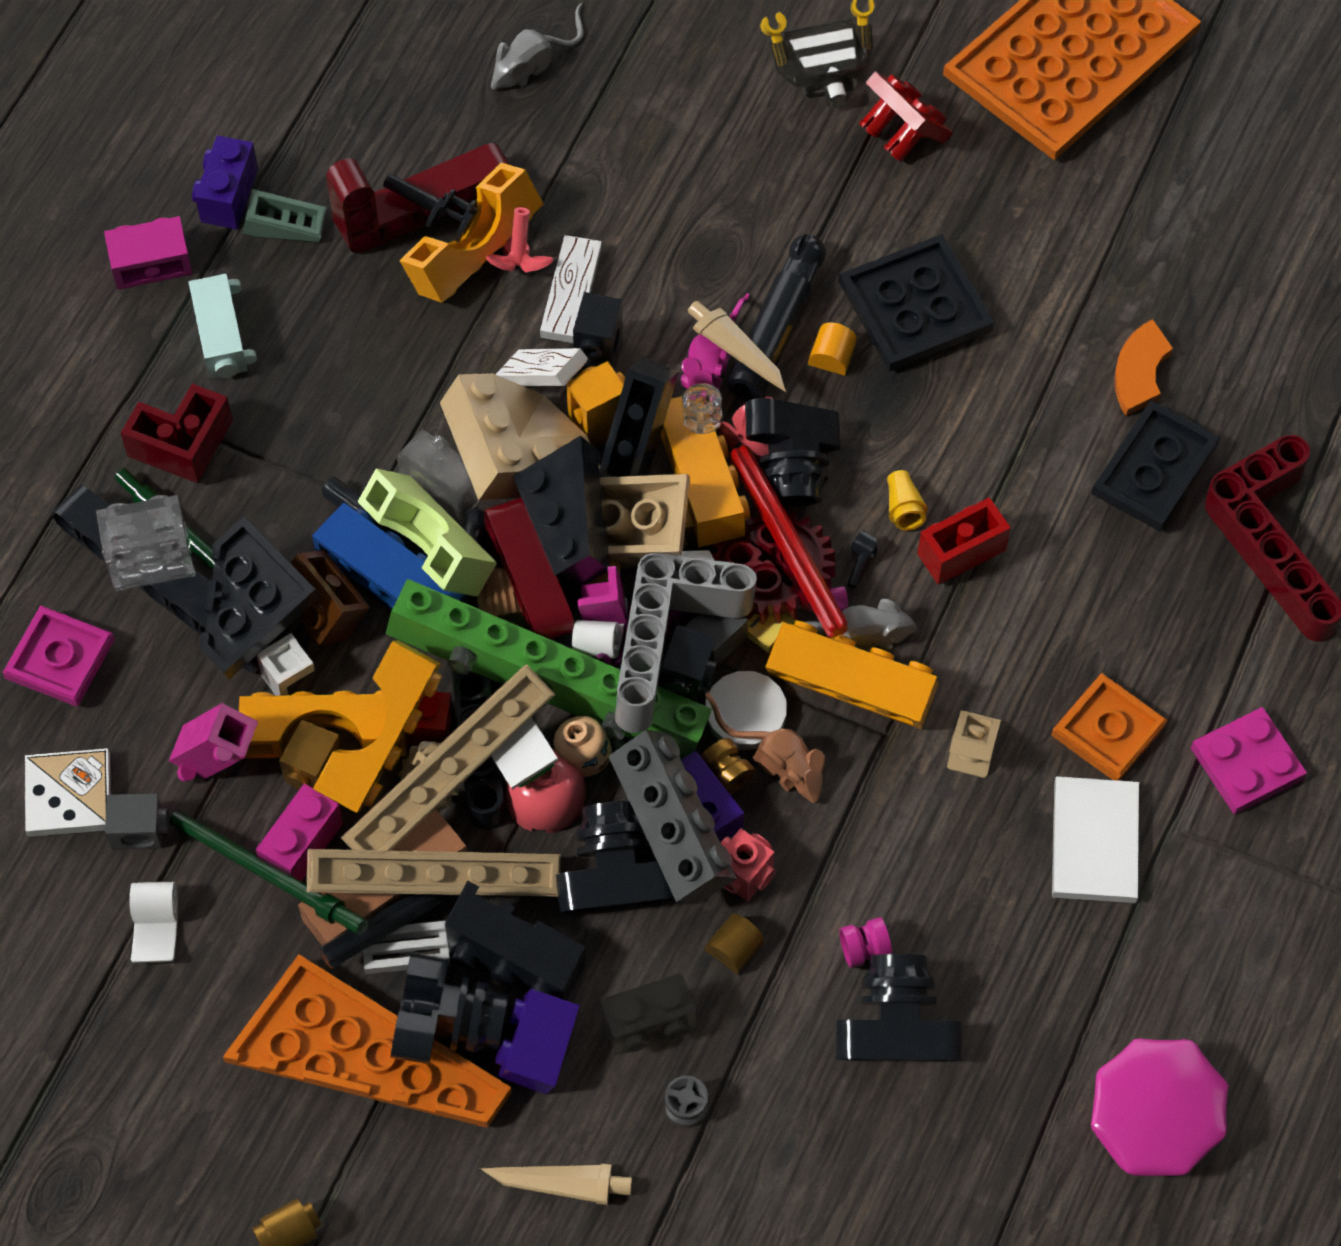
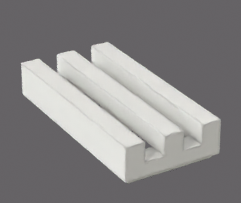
M446 921L405 925L378 942L439 936L437 938L373 944L363 950L365 975L403 971L408 968L410 956L373 960V955L401 954L440 948V953L428 955L449 959L448 966H450L444 925Z

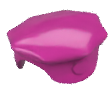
M1134 1039L1116 1057L1097 1071L1091 1127L1114 1161L1126 1173L1135 1176L1186 1175L1227 1134L1226 1112L1229 1085L1192 1040Z

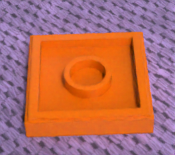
M1101 673L1053 728L1051 736L1110 779L1120 781L1165 728L1168 720Z

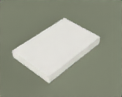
M1071 777L1055 778L1052 898L1125 903L1137 902L1139 782Z

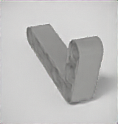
M650 553L640 559L617 688L615 722L622 730L630 733H639L649 728L652 723L670 610L728 618L747 616L753 608L757 581L756 574L751 568L738 563L663 553Z

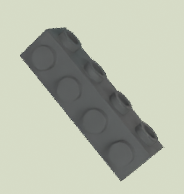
M645 730L610 754L609 758L676 902L699 904L737 879L731 867L732 858L728 850L720 843L713 829L715 827L714 820L711 814L703 807L696 793L697 784L694 778L684 768L679 757L680 748L677 742L668 733Z

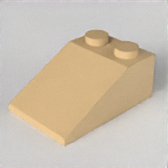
M688 474L600 478V485L604 488V499L601 500L603 521L606 522L609 560L619 561L620 569L637 566L640 559L650 553L682 554L690 476Z

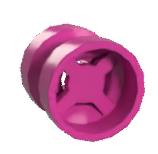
M882 917L870 919L861 927L848 925L839 928L840 942L849 968L863 966L865 961L870 959L871 955L892 954L889 934Z

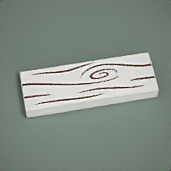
M564 235L540 329V338L573 343V328L583 293H591L602 250V241Z
M580 348L519 349L496 375L522 386H565L583 367L588 358Z

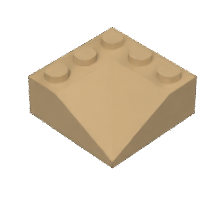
M493 373L458 374L440 402L478 500L520 498V492L513 478L515 474L579 436H582L589 442L587 435L545 395Z

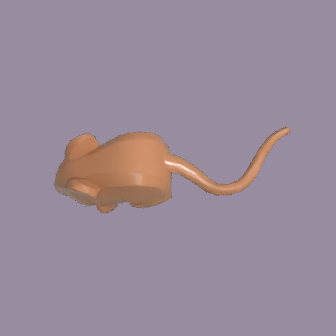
M709 693L705 694L713 709L715 720L724 732L740 739H762L753 759L770 776L777 774L781 778L779 783L785 791L788 792L795 786L799 794L810 802L816 803L818 801L823 782L822 771L825 766V755L822 751L813 749L809 752L803 739L793 730L782 728L771 732L734 730L723 721L713 697Z

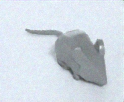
M580 3L575 12L577 27L575 39L563 40L549 35H542L533 29H526L516 36L510 47L506 43L501 42L496 52V64L491 88L499 90L501 88L513 87L517 84L523 88L528 83L530 74L537 76L550 65L552 59L551 44L563 47H573L579 44L584 35L580 17L583 4Z
M881 599L878 609L857 605L842 611L848 622L847 632L842 636L852 639L856 642V648L867 652L871 650L872 646H879L887 651L892 650L893 643L903 641L908 635L917 630L916 623L906 613L901 611L895 602L889 599ZM804 621L826 634L820 622Z

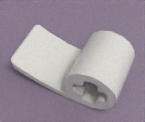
M625 597L626 616H627L628 601H627V598ZM577 620L573 628L572 648L592 658H597V654L606 653L611 659H616L620 651L625 623Z
M176 882L132 883L130 888V913L134 922L131 961L133 963L174 961L178 920Z

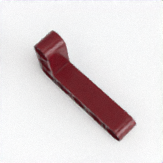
M488 143L408 177L404 181L444 200V194H449L452 189H455L456 197L471 203L473 200L477 201L476 186L500 163L510 164L497 144ZM342 159L334 163L327 171L326 180L333 221L351 252H366L426 226L431 211L386 188L374 192L355 159ZM452 203L448 208L454 212L462 210V208ZM444 214L443 217H438L437 220L442 219L448 215Z
M1286 435L1217 473L1212 478L1205 499V510L1301 633L1314 642H1324L1334 635L1340 621L1341 601L1262 503L1298 482L1309 459L1310 447L1307 441L1297 435ZM1283 457L1291 458L1295 462L1286 461ZM1252 475H1253V476H1259V477H1261L1263 480H1256V479L1252 478L1251 476H1252ZM1219 494L1229 495L1232 499H1225ZM1249 523L1253 525L1255 529H1249L1242 524ZM1266 553H1273L1280 559L1270 558ZM1290 583L1299 584V585H1301L1304 589H1303V590H1299V589L1293 588V587L1290 585ZM1314 614L1325 615L1328 620L1318 619Z

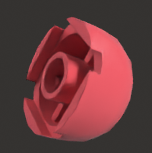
M555 749L552 750L559 760L554 763L555 766L539 778L521 788L517 786L513 790L505 779V806L511 818L526 830L532 831L533 828L536 830H546V833H556L570 827L582 814L581 808L584 807L586 800L585 778L576 766L563 759L555 752Z

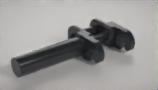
M391 173L386 176L383 183L384 188L431 211L426 222V227L431 228L433 221L436 222L437 218L443 217L444 214L461 221L460 228L454 239L457 243H460L462 236L466 234L471 226L472 213L476 214L478 211L475 208L476 200L468 203L456 197L455 189H452L449 194L445 193L444 200L423 191ZM452 203L466 210L463 216L448 209L450 204Z

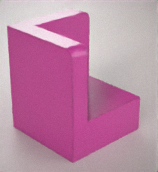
M616 566L608 567L609 582L581 586L582 598L578 599V608L583 620L618 622L619 624L627 623L624 585Z

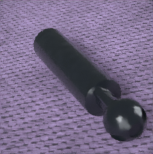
M812 234L801 235L790 244L788 259L782 271L775 276L748 335L749 339L776 367L811 292L810 284L817 269L825 261V245L819 237ZM737 360L727 381V387L735 396L749 401L763 398L770 382Z

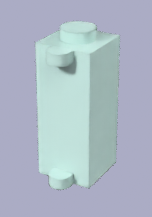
M227 274L188 281L209 379L216 377L228 378L237 373L247 371L246 365L256 362L257 357L254 350H243L231 296V294L241 291L240 280H228Z

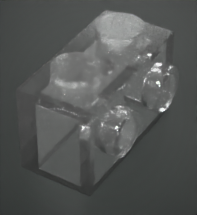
M422 429L397 455L399 473L410 475L448 514L459 522L464 519L467 510L473 509L481 501L477 498L461 456L453 451L452 446L439 435L434 437Z

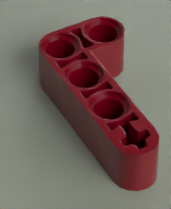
M522 497L484 509L486 535L492 554L497 563L502 562L529 631L552 641L573 634L575 623L560 583L552 570Z

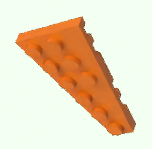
M300 954L223 1056L225 1063L486 1128L489 1127L512 1093L510 1086L461 1055L449 1052L450 1049L435 1039L429 1064L390 1058L398 1016Z

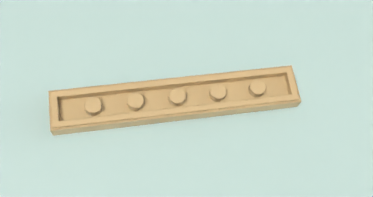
M525 664L345 833L341 839L352 850L391 851L555 695L553 691Z
M308 849L306 892L460 895L468 880L479 886L476 895L558 896L555 875L560 873L561 854Z

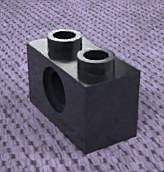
M584 292L573 328V348H580L588 360L577 373H581L584 369L591 366L597 367L607 361L615 371L623 342L622 299Z

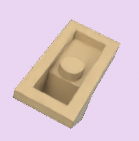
M961 710L949 751L948 769L985 778L989 771L1001 720Z

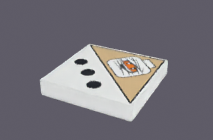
M108 748L25 755V832L28 837L105 831L107 795H111L110 752Z

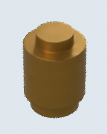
M298 1198L260 1218L261 1223L253 1227L252 1230L260 1246H303L318 1238L315 1229L322 1224L311 1203L307 1202L301 1205Z

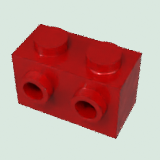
M988 497L921 531L917 555L936 583L940 585L1005 552L1011 527L991 498Z

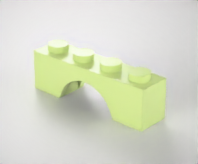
M375 469L358 503L379 524L403 534L424 550L428 557L422 569L443 591L478 597L497 562L410 475Z

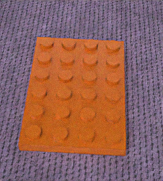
M1020 0L944 66L943 75L1043 153L1056 160L1194 36L1200 29L1201 21L1173 0Z

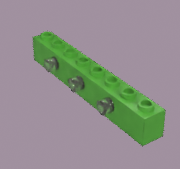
M407 578L391 611L386 635L447 660L448 666L457 673L469 674L473 671L503 685L527 664L555 694L547 702L548 704L576 716H589L596 719L602 725L601 727L604 729L607 737L611 739L621 740L624 736L633 739L642 733L624 731L615 722L620 669ZM658 686L653 720L650 727L646 730L668 733L677 742L680 748L679 757L683 759L695 751L712 709Z

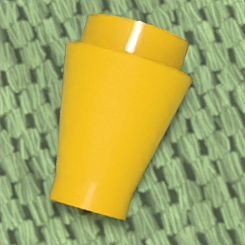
M898 470L891 473L887 477L889 486V519L900 530L910 531L917 529L925 523L928 507L912 482L909 472Z

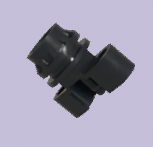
M771 398L746 401V439L768 444L769 454L759 459V465L764 469L763 472L782 506L804 507L820 503L822 501L821 489L828 480V471L824 467L829 465V456L824 453L840 449L839 412Z
M630 801L605 802L581 808L583 821L576 832L577 841L585 842L586 846L578 848L577 855L579 857H595L596 868L555 875L560 913L594 911L598 907L625 906L626 904L643 902V905L675 901L657 861L637 864L635 862L634 852L648 849L650 844L647 839L640 838L641 835H644V832Z
M411 952L390 1058L429 1064L434 1038L451 1041L449 1052L456 1053L458 1044L466 1045L465 1053L475 1054L486 1048L498 1050L508 994L495 992L486 982L482 981L477 982L476 988L468 987V977H463L461 987L447 985L445 980L449 959Z
M915 954L871 955L870 970L863 978V989L870 990V996H862L861 1004L877 1005L878 1020H836V1060L962 1061L961 1021L920 1020V1006L937 1004V997L927 996V990L935 989V980L927 970V956Z

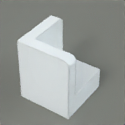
M292 633L257 654L261 676L276 696H288V686L314 671L313 662Z

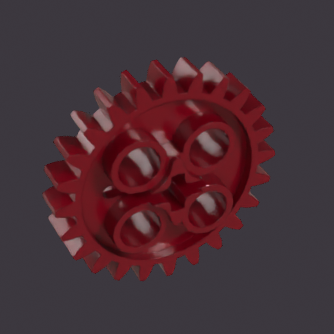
M793 510L788 517L829 590H831V578L836 576L835 551L831 548V539L829 536L823 537L821 525L812 528L809 516L798 522L796 511ZM760 513L759 518L753 519L750 515V519L745 520L744 537L710 545L711 555L715 561L746 565L755 572L757 581L753 608L747 616H744L748 621L754 614L759 615L760 623L764 624L768 615H774L776 622L779 624L784 613H788L795 620L797 619L798 608L801 607L807 612L812 611L810 603Z

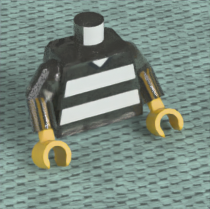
M853 0L851 12L857 17V24H853L852 19L786 31L784 32V38L781 32L786 28L787 22L781 12L775 14L778 22L777 30L770 27L767 16L763 18L761 30L772 39L769 46L777 73L794 87H799L804 96L809 99L825 96L830 108L844 106L849 100L847 91H852L857 87V78L865 73L873 53L872 24L868 23V16L874 10V0H868L869 10L864 13L858 11L856 7L857 0Z

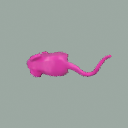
M747 293L744 298L738 301L729 316L733 322L739 315L742 306L747 303L750 294ZM697 335L691 342L688 358H685L682 362L681 368L684 374L681 376V384L685 388L690 389L692 394L701 392L705 403L709 404L712 399L713 389L717 392L720 391L723 380L720 376L721 374L725 375L731 355L703 335Z

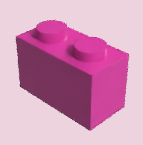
M180 216L158 218L152 222L133 226L123 225L113 230L104 231L117 290L193 275Z
M303 784L256 848L257 856L302 881L307 874L308 849H325L343 825L339 804L308 785Z

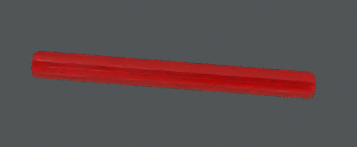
M746 445L733 449L731 451V462L735 466L736 472L827 636L835 638L845 634L848 625L846 618L752 450Z

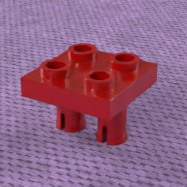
M875 71L866 82L880 97V100L859 124L866 128L865 130L870 135L878 138L879 134L898 114L905 123L891 140L884 145L886 151H891L890 154L898 161L903 162L906 155L922 137H929L944 144L953 134L944 124L947 117L933 105L927 106L921 101L922 93L908 81L903 83L893 74L886 77Z

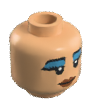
M575 716L563 722L555 732L553 740L555 752L570 764L576 766L584 777L599 773L610 761L609 755L612 754L611 743L603 726L596 719L589 716Z

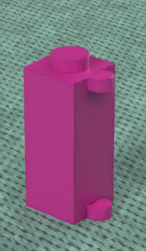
M221 703L184 724L169 759V762L179 766L177 771L178 778L183 782L194 779L196 775L206 779L244 759L258 721Z

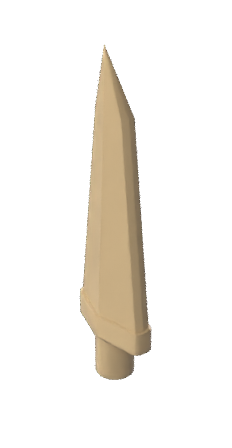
M699 301L691 304L688 313L698 321L693 329L699 335H703L761 377L786 392L780 370L727 316L728 314L724 310L718 308L710 311Z
M612 1164L481 1169L504 1186L585 1200L601 1205L608 1204L609 1194L631 1195L632 1177L611 1176Z

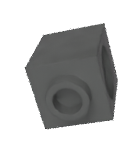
M158 794L107 795L105 835L111 850L162 848V834L169 833L170 817L168 808H162Z

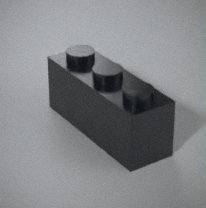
M645 358L640 359L628 368L601 460L600 478L649 475L679 371Z

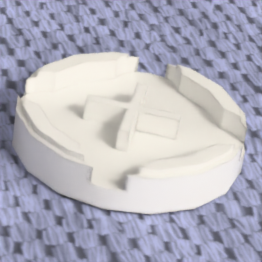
M737 671L723 676L712 686L709 694L717 703L723 721L734 730L771 732L784 727L787 715L786 699L781 688L768 676L755 671ZM706 699V707L712 709L711 704ZM712 709L707 724L711 733L718 740L719 738L721 740L730 738L739 750L758 749L762 739H740L730 736L719 727Z

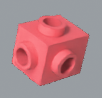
M740 828L732 839L727 836L721 841V844L731 855V867L737 879L723 888L739 895L748 902L758 889L762 891L772 880L776 872L773 868L774 851L765 838L756 833L750 835Z

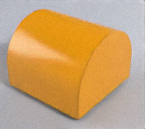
M824 323L821 325L808 359V365L845 376L856 346L857 337L855 333L848 327L838 323Z

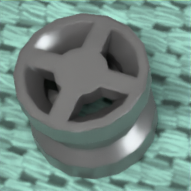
M693 1076L677 1077L669 1083L665 1091L666 1115L673 1124L679 1127L690 1128L697 1126L704 1120L707 1114L708 1092L706 1086L701 1080Z

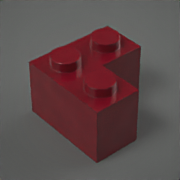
M192 383L174 415L138 401L120 432L127 457L198 483L233 422L228 397Z

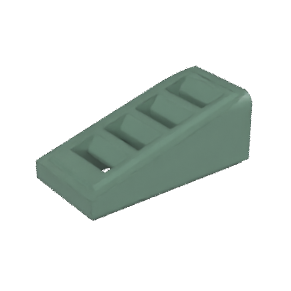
M252 189L242 234L255 237L319 242L327 207ZM266 213V217L260 216L258 214ZM274 214L282 215L281 220L273 219ZM290 215L297 216L296 224L289 223ZM305 217H313L311 228L303 226Z

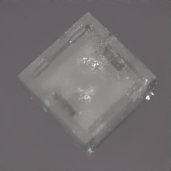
M158 495L150 498L148 501L132 504L116 503L105 509L96 510L102 552L115 591L196 576L189 533L186 523L183 521L178 495L169 497Z

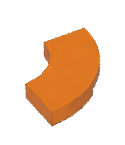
M1153 319L1139 327L1127 339L1117 360L1114 385L1117 400L1125 416L1146 407L1151 400L1157 402L1160 399L1161 393L1155 381L1156 370L1160 363L1171 356L1173 347Z

